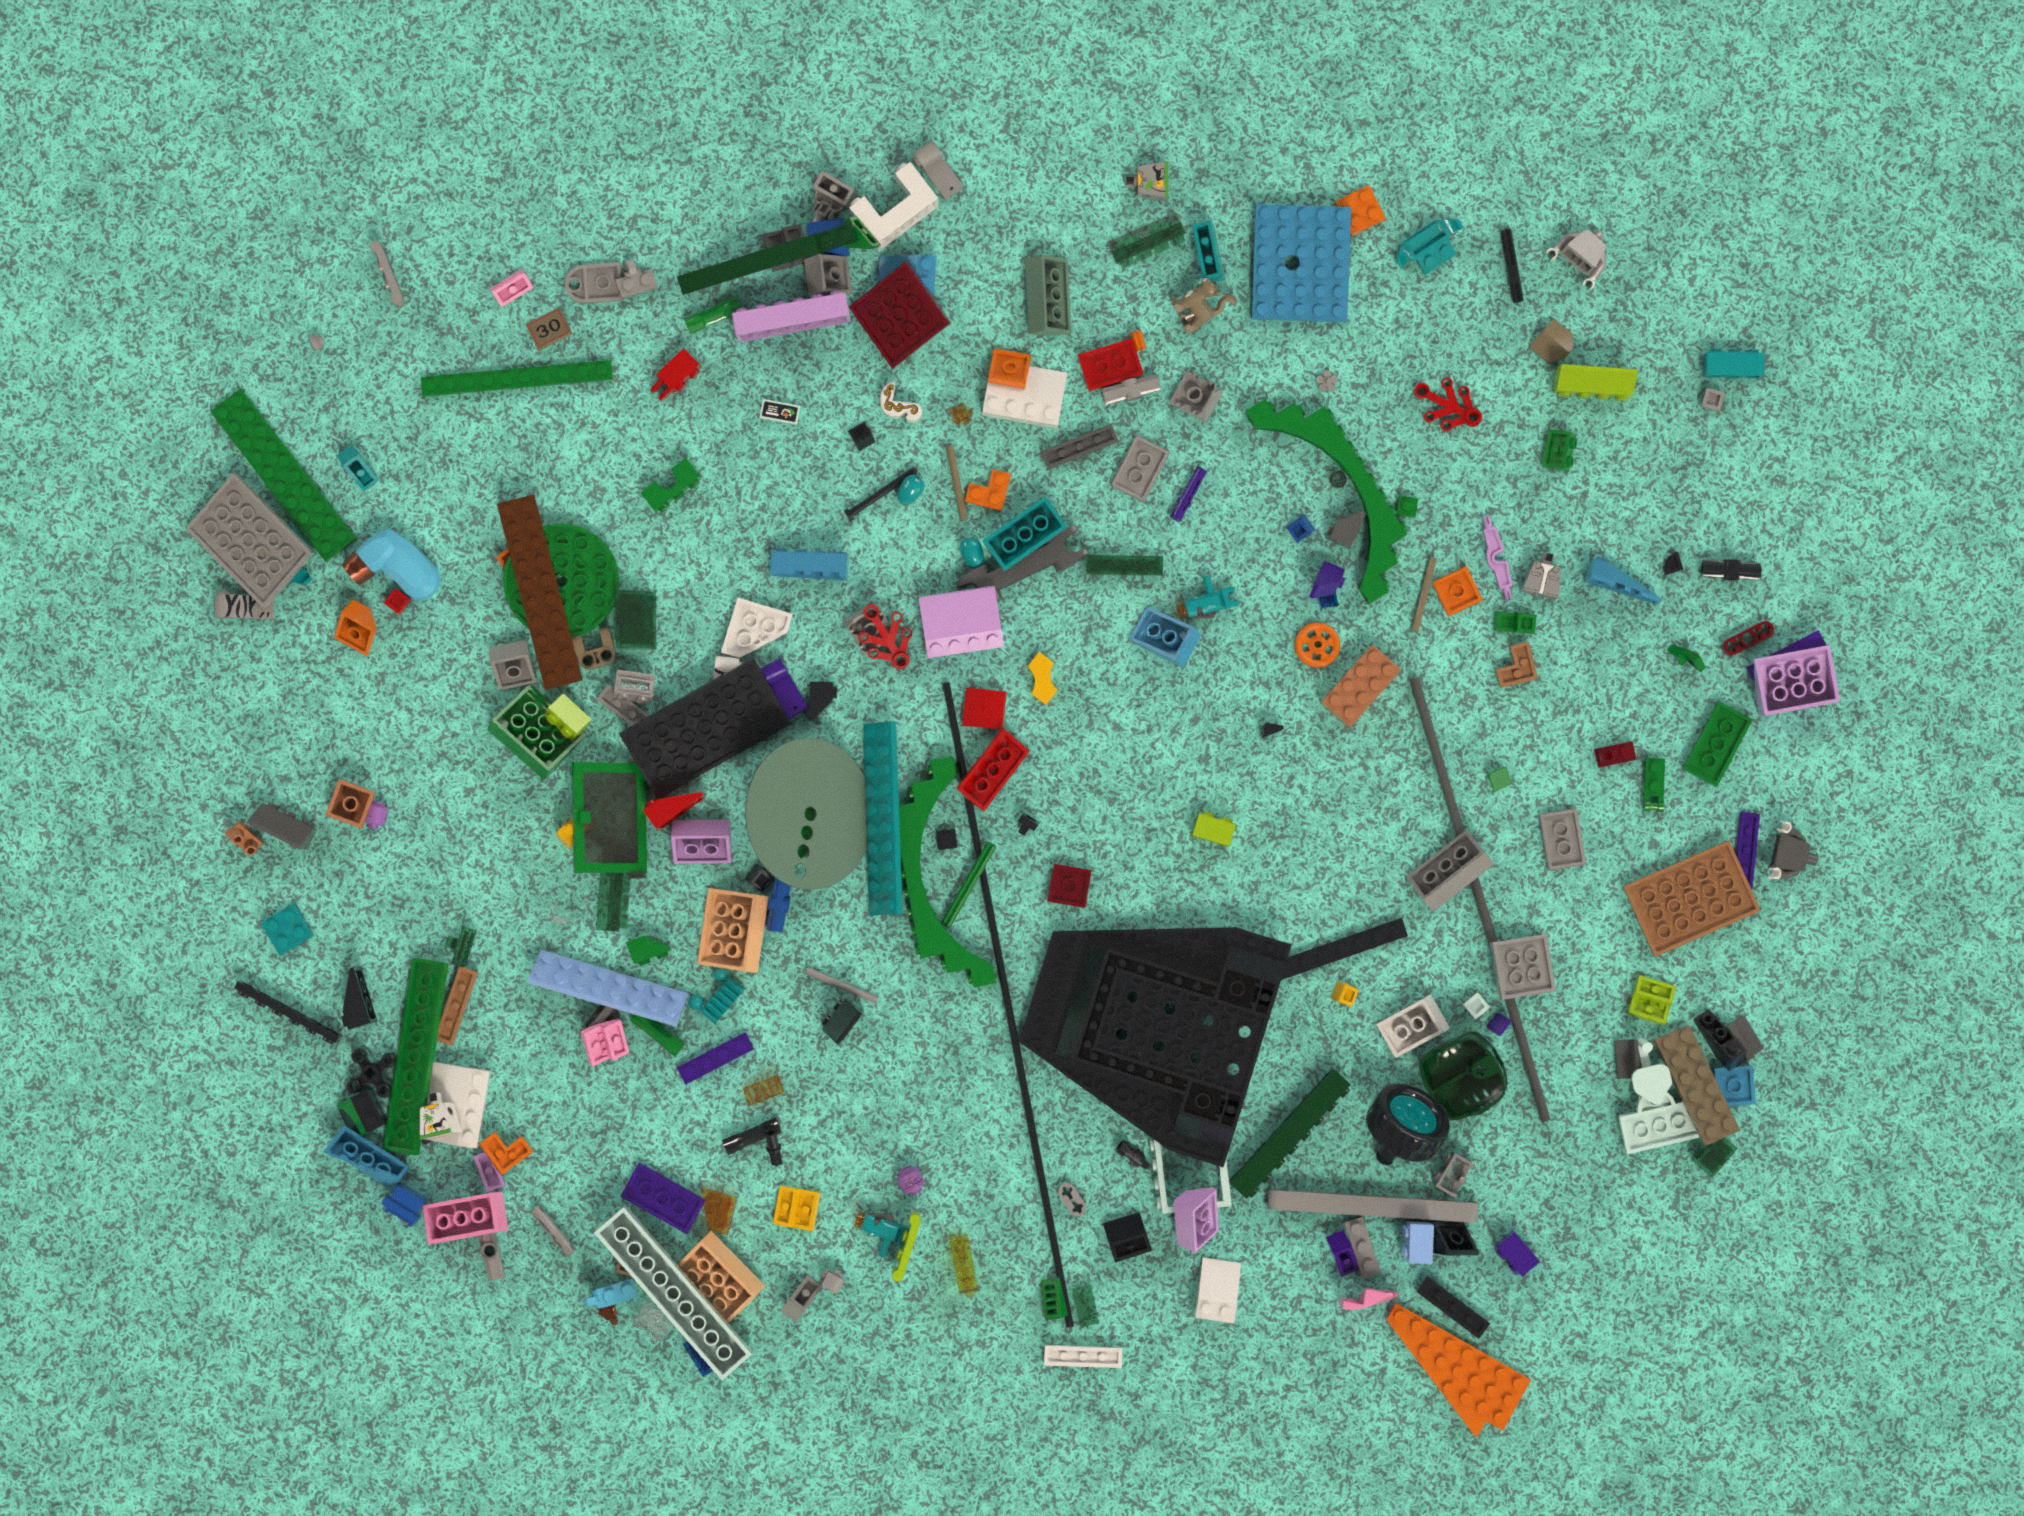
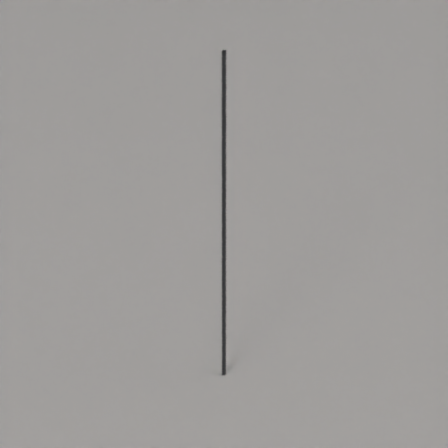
M950 682L942 685L962 781L967 774L951 686ZM964 797L977 860L982 847L974 805ZM984 868L980 875V882L1056 1276L1060 1277L1068 1313L1064 1317L1066 1328L1074 1327L991 893L986 868Z

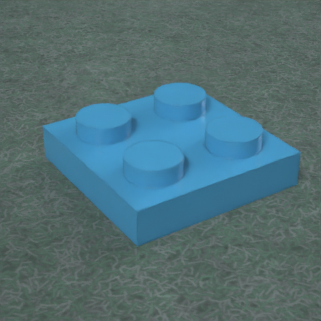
M1753 1065L1736 1066L1730 1071L1725 1067L1713 1068V1075L1728 1106L1756 1104Z

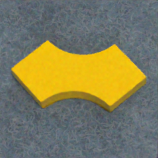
M1038 652L1028 665L1035 679V686L1031 694L1047 705L1058 691L1050 677L1051 668L1054 663Z

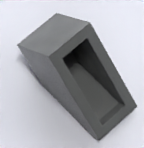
M1358 512L1337 520L1335 525L1331 524L1327 532L1330 535L1328 540L1349 549L1366 512Z

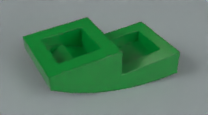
M1495 612L1494 631L1535 634L1536 615Z

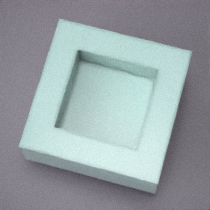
M1478 992L1462 1004L1475 1020L1490 1008Z

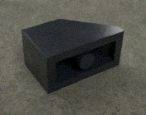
M810 681L809 721H814L833 704V699L837 698V687H834L833 682Z

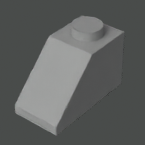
M807 1275L780 1311L796 1323L823 1286Z

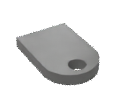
M621 262L580 265L573 268L565 279L567 294L572 300L580 304L624 301V299L620 298L615 284L616 279L622 278ZM574 280L580 282V287L577 290L570 289V283Z

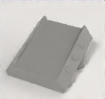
M1187 371L1172 396L1170 404L1202 422H1206L1222 397L1223 389L1217 387L1214 382L1204 380L1197 374Z
M877 602L870 603L878 607L879 618L889 633L891 626ZM869 608L867 610L868 614H872L874 612L873 608ZM863 609L844 620L846 627L864 656L868 654L869 648L881 647V645L869 642L861 643L858 639V634L861 631H866L869 635L882 637L873 621L864 616ZM862 634L861 640H866L867 635Z

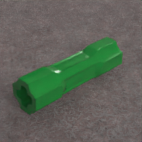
M735 296L703 312L684 318L690 334L704 329L706 326L725 318L733 317L732 313H735L741 306Z
M634 1015L630 1020L639 1029L645 1031L674 1057L685 1046L684 1042L655 1020Z

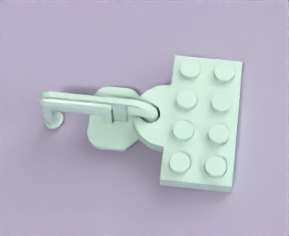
M1641 1037L1637 1038L1641 1068L1633 1072L1632 1084L1634 1091L1640 1097L1636 1103V1112L1618 1116L1625 1153H1636L1699 1138L1683 1102H1675L1673 1097L1667 1092L1672 1085L1669 1068L1663 1064L1651 1066L1648 1052L1653 1049V1045Z

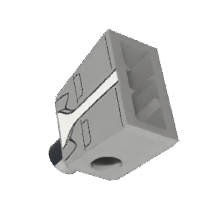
M1543 553L1541 562H1532L1521 587V592L1554 600L1559 598L1561 567L1552 565L1554 560L1553 554Z

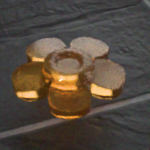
M959 404L958 409L952 408L951 415L955 416L953 422L959 424L962 420V424L967 425L970 422L969 417L973 415V411L966 409L965 404Z

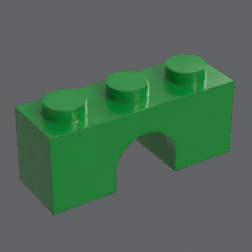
M686 458L671 469L676 476V483L672 488L663 489L655 481L641 492L642 496L656 513L658 511L664 512L669 508L671 501L674 499L678 501L685 495L684 491L699 485L701 477Z

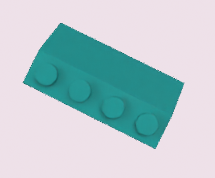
M1045 496L983 539V544L1005 572L1067 529V526Z

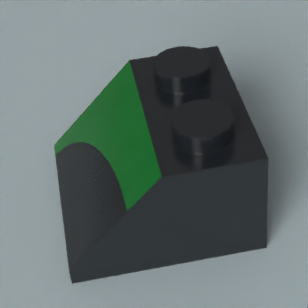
M367 1089L336 1105L346 1127L361 1136L387 1124V1119L372 1089Z

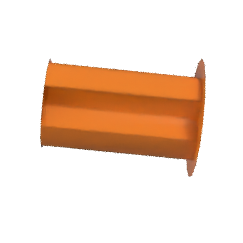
M1141 330L1130 333L1137 352L1147 349Z

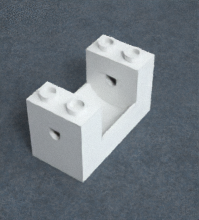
M911 162L907 165L905 163L900 165L895 173L896 182L907 195V198L883 216H879L865 196L861 199L860 197L856 198L850 204L851 217L857 216L881 244L876 248L878 252L939 207L938 197Z

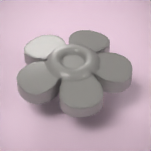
M1325 370L1323 376L1318 375L1316 377V382L1322 383L1318 386L1321 392L1326 391V389L1330 392L1335 390V385L1332 383L1338 381L1336 375L1331 376V372Z

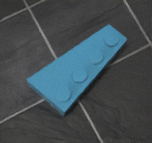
M777 548L776 551L771 553L770 575L848 581L849 557L848 554L843 552L826 553L825 551H815L811 553L807 552V550L788 552V549Z

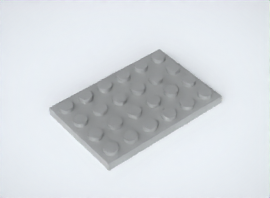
M232 473L185 528L262 608H267L314 554V551L237 473Z

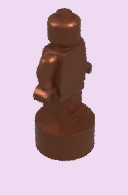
M614 1305L599 1308V1315L603 1316L605 1320H610L612 1325L618 1324V1319L615 1317L617 1311Z

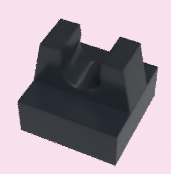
M1024 812L1018 820L1023 824L1018 832L1025 836L1029 828L1035 831L1040 822Z

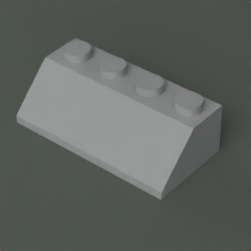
M1466 829L1409 874L1407 878L1423 901L1434 912L1492 867L1494 863Z

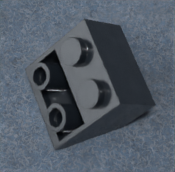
M1140 1212L1103 1223L1115 1263L1152 1251Z

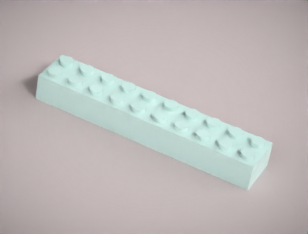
M626 1205L594 1232L721 1380L726 1378L752 1355V1350Z

